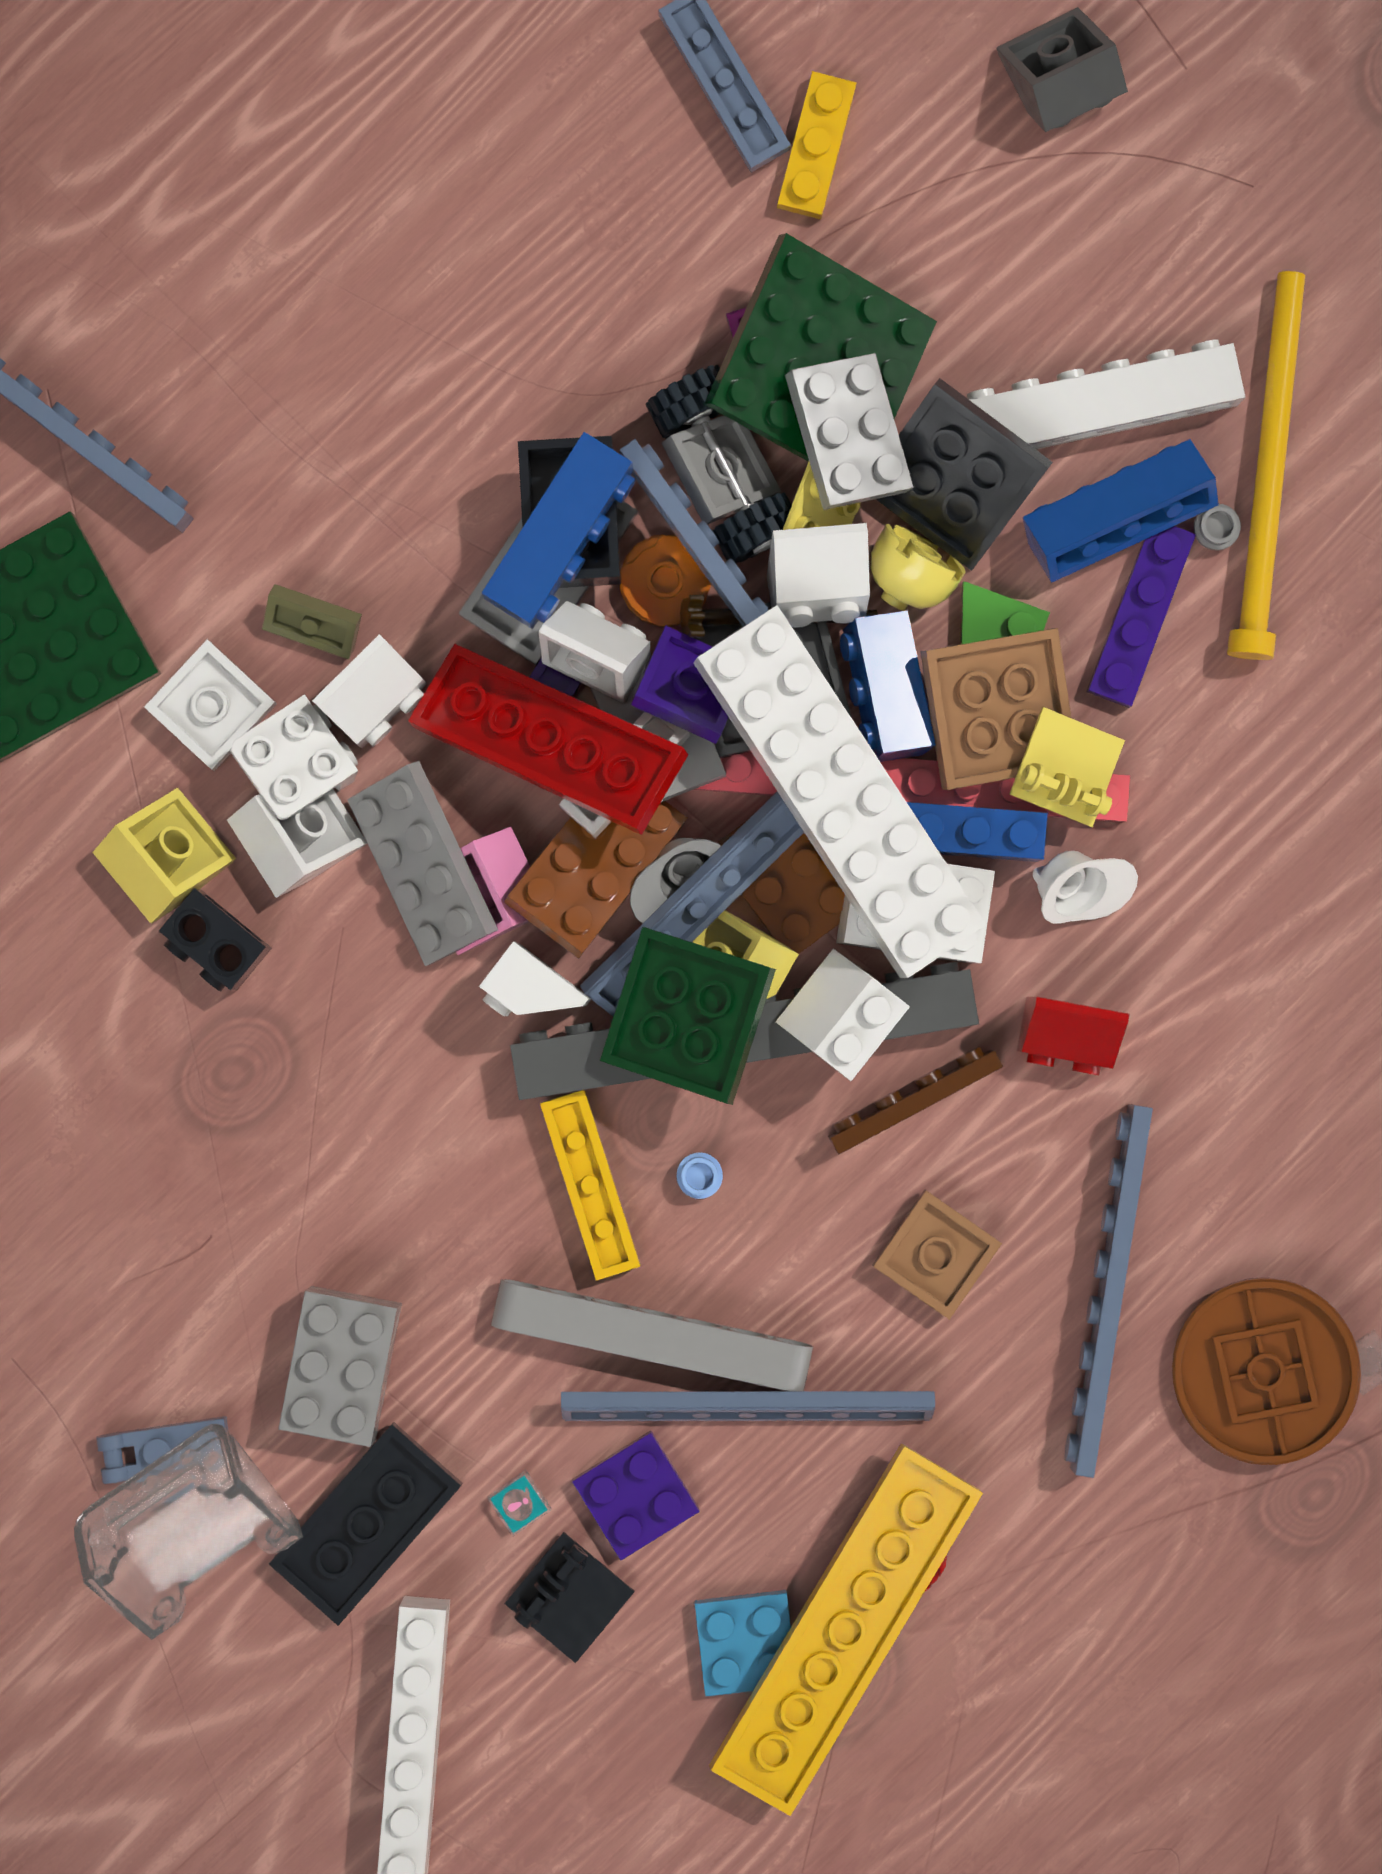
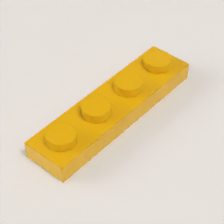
M585 1090L540 1103L596 1281L640 1267L641 1264Z

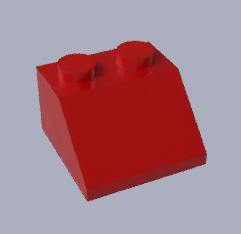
M1026 997L1017 1051L1028 1053L1026 1061L1028 1063L1054 1067L1055 1058L1073 1061L1072 1071L1099 1076L1101 1067L1114 1068L1130 1014L1042 997Z

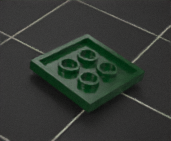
M642 927L600 1061L725 1104L733 1105L776 969Z

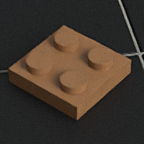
M924 1190L872 1266L950 1320L1002 1243L927 1190Z

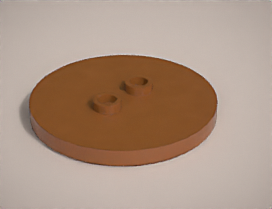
M1260 1277L1240 1280L1221 1287L1194 1308L1184 1322L1176 1340L1172 1361V1379L1176 1398L1183 1415L1194 1431L1206 1443L1224 1455L1239 1461L1258 1465H1279L1311 1456L1329 1444L1341 1432L1357 1403L1361 1383V1364L1356 1342L1349 1327L1327 1300L1311 1289L1295 1282L1278 1278Z

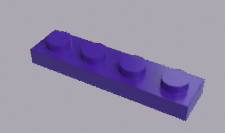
M1173 526L1143 540L1087 693L1128 708L1132 707L1196 534Z

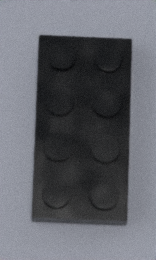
M393 1422L271 1560L269 1565L339 1626L463 1483Z

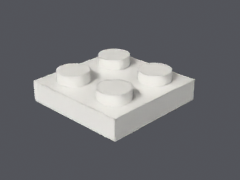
M206 640L144 707L211 770L215 771L231 754L232 742L257 726L277 703L209 640Z

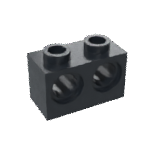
M197 888L190 892L159 930L161 934L168 938L164 946L183 962H186L191 957L204 968L199 975L220 992L225 986L229 990L237 991L272 949L271 946L203 890ZM198 915L206 924V932L200 940L192 942L186 937L184 926L190 917ZM233 944L241 951L242 961L237 969L227 971L220 963V953L226 946Z

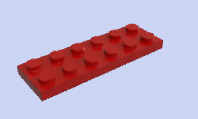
M455 643L408 720L413 728L640 835L643 834L689 755L682 746Z

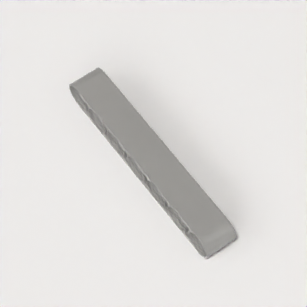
M501 1279L491 1326L510 1332L785 1391H804L813 1351L812 1345L795 1340L507 1279Z

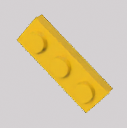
M812 71L777 204L778 209L822 219L857 82Z

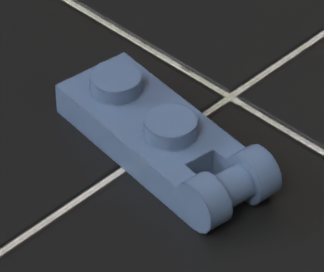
M227 1416L109 1433L96 1437L98 1451H103L105 1468L101 1469L103 1484L230 1465L233 1462ZM134 1446L136 1462L123 1464L121 1448Z

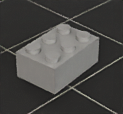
M311 1286L305 1291L278 1430L367 1447L372 1446L377 1437L402 1303Z

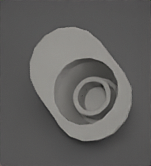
M678 838L664 846L657 859L636 877L630 890V906L634 916L644 923L721 845L707 839Z

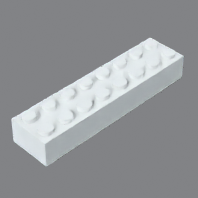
M778 605L696 658L693 664L900 978H909L987 926Z

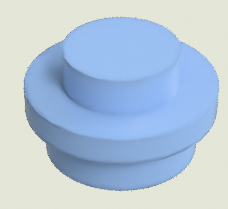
M692 1153L686 1156L678 1166V1185L686 1195L692 1198L704 1199L710 1197L721 1186L723 1179L722 1168L719 1162L707 1153Z

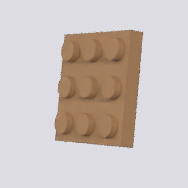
M1058 628L920 651L942 790L1016 778L1041 708L1045 707L1071 718Z

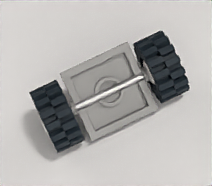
M710 365L705 369L696 370L692 375L687 374L683 376L678 382H672L668 385V388L661 389L655 396H652L645 405L662 438L666 439L662 442V445L701 520L706 524H710L736 513L735 516L726 519L722 524L716 526L712 532L718 539V545L726 560L732 559L737 564L771 548L772 533L775 530H783L792 504L785 492L780 494L781 490L750 430L726 416L713 420L710 419L718 416L719 412L704 404L720 369L719 365Z

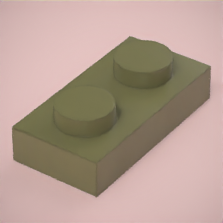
M274 584L268 595L262 630L350 659L355 649L362 614Z

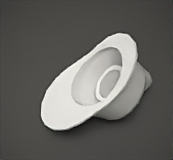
M1078 851L1060 853L1050 860L1047 865L1033 870V878L1038 884V891L1042 898V914L1047 921L1053 924L1092 920L1109 916L1121 909L1131 899L1137 888L1138 875L1134 866L1126 860L1115 858L1093 860Z

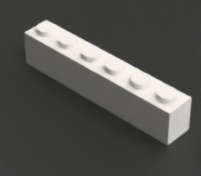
M1209 340L1192 346V352L1175 355L1173 349L1162 350L1149 354L1147 362L1130 365L1129 359H1121L1102 365L1101 372L1085 375L1084 369H1074L1058 374L1057 381L1040 384L1038 378H1033L1012 384V391L995 394L993 388H986L970 392L966 395L967 399L1035 449L1236 407L1245 398L1234 343L1220 346L1219 340Z
M404 1596L399 1606L377 1874H428L450 1611L449 1599Z

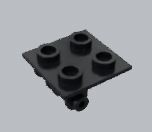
M563 1532L504 1604L516 1613L514 1618L527 1629L530 1626L533 1627L576 1663L635 1591Z

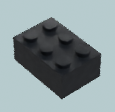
M612 436L594 437L614 450ZM579 438L518 441L522 528ZM616 500L605 515L611 520L602 537L596 544L589 540L580 554L585 559L581 570L572 583L564 580L559 588L621 584Z

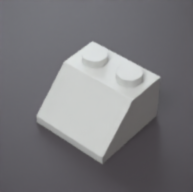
M867 523L773 531L767 570L771 609L778 605L791 627H804L812 622L831 620L836 623L853 622L854 618L865 617L870 597Z
M566 601L543 623L538 632L543 664L623 704L626 703L651 657L650 641L646 640V635L642 631L628 624H622L619 627L605 620V616L601 611L585 603L577 606Z
M379 634L312 701L359 747L363 748L368 742L374 747L391 731L392 726L388 722L400 710L407 714L418 705L424 695L421 690L427 683Z
M334 789L285 820L278 819L260 794L250 799L227 819L276 898L307 883L367 844V841Z
M514 941L479 986L487 992L482 1000L504 1017L508 1016L511 1011L516 1015L583 1007L591 1000L580 989L521 944Z
M832 949L775 1022L840 1074L852 1081L910 1006L835 949Z

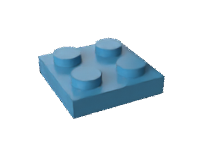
M779 1590L695 1600L705 1697L753 1691L791 1628L787 1591Z

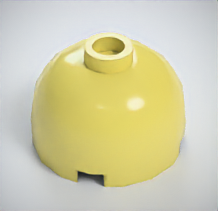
M886 524L871 553L870 567L874 581L884 590L881 598L889 605L905 611L908 605L923 609L937 606L945 601L960 583L966 573L965 568L951 555L946 562L943 561L942 556L937 552L939 546L899 525H895L894 529H892L890 524Z

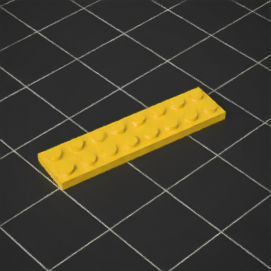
M900 1444L711 1760L709 1767L712 1772L785 1814L792 1815L983 1494L980 1489L906 1445Z

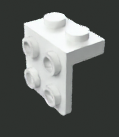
M305 694L235 739L230 748L231 754L274 815L281 820L288 819L335 787L339 792L354 782L358 772L356 768L358 762L350 748L344 742L339 743L329 730L331 723L326 714L316 704L312 706Z

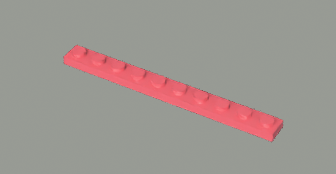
M751 751L721 758L726 777L693 789L773 796L777 792ZM902 758L880 762L906 802L1048 813L1047 817L1067 818L1009 795L1015 778L942 790L938 761ZM1112 774L1106 790V796L1112 798L1111 808L1106 815L1099 813L1095 819L1096 821L1127 822L1130 775Z

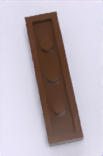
M980 1046L956 1058L955 1060L959 1067L942 1075L939 1068L915 1080L918 1089L903 1097L896 1090L875 1101L874 1105L877 1110L860 1118L858 1112H855L833 1124L836 1132L828 1136L834 1149L838 1154H841L1001 1069L1003 1065L995 1050L983 1053Z

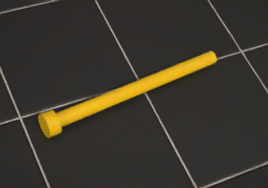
M1282 271L1277 275L1239 629L1230 630L1227 655L1241 659H1274L1276 634L1267 632L1305 285V274L1296 271Z

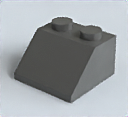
M1078 7L996 47L998 55L1027 113L1045 132L1053 128L1063 127L1073 118L1094 108L1103 107L1114 98L1128 92L1116 44Z

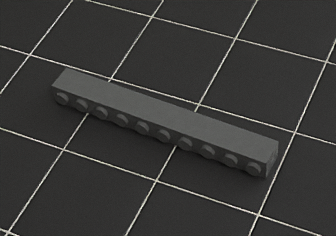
M958 962L930 966L931 976L913 978L912 975L909 978H900L896 972L884 974L886 983H882V985L910 1006L884 1040L979 1025L970 969L959 971ZM801 988L793 989L794 997L798 994ZM774 995L766 999L746 1063L813 1052L775 1022L794 998L776 1001V996ZM592 1022L565 1026L566 1036L549 1039L547 1037V1030L519 1034L520 1043L510 1045L519 1100L652 1078L601 1062L600 1058L610 1029L593 1031Z

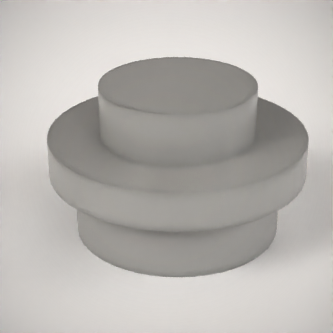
M1219 504L1197 515L1194 522V534H1196L1195 537L1198 542L1205 548L1215 551L1230 547L1239 537L1241 523L1237 513L1224 504Z

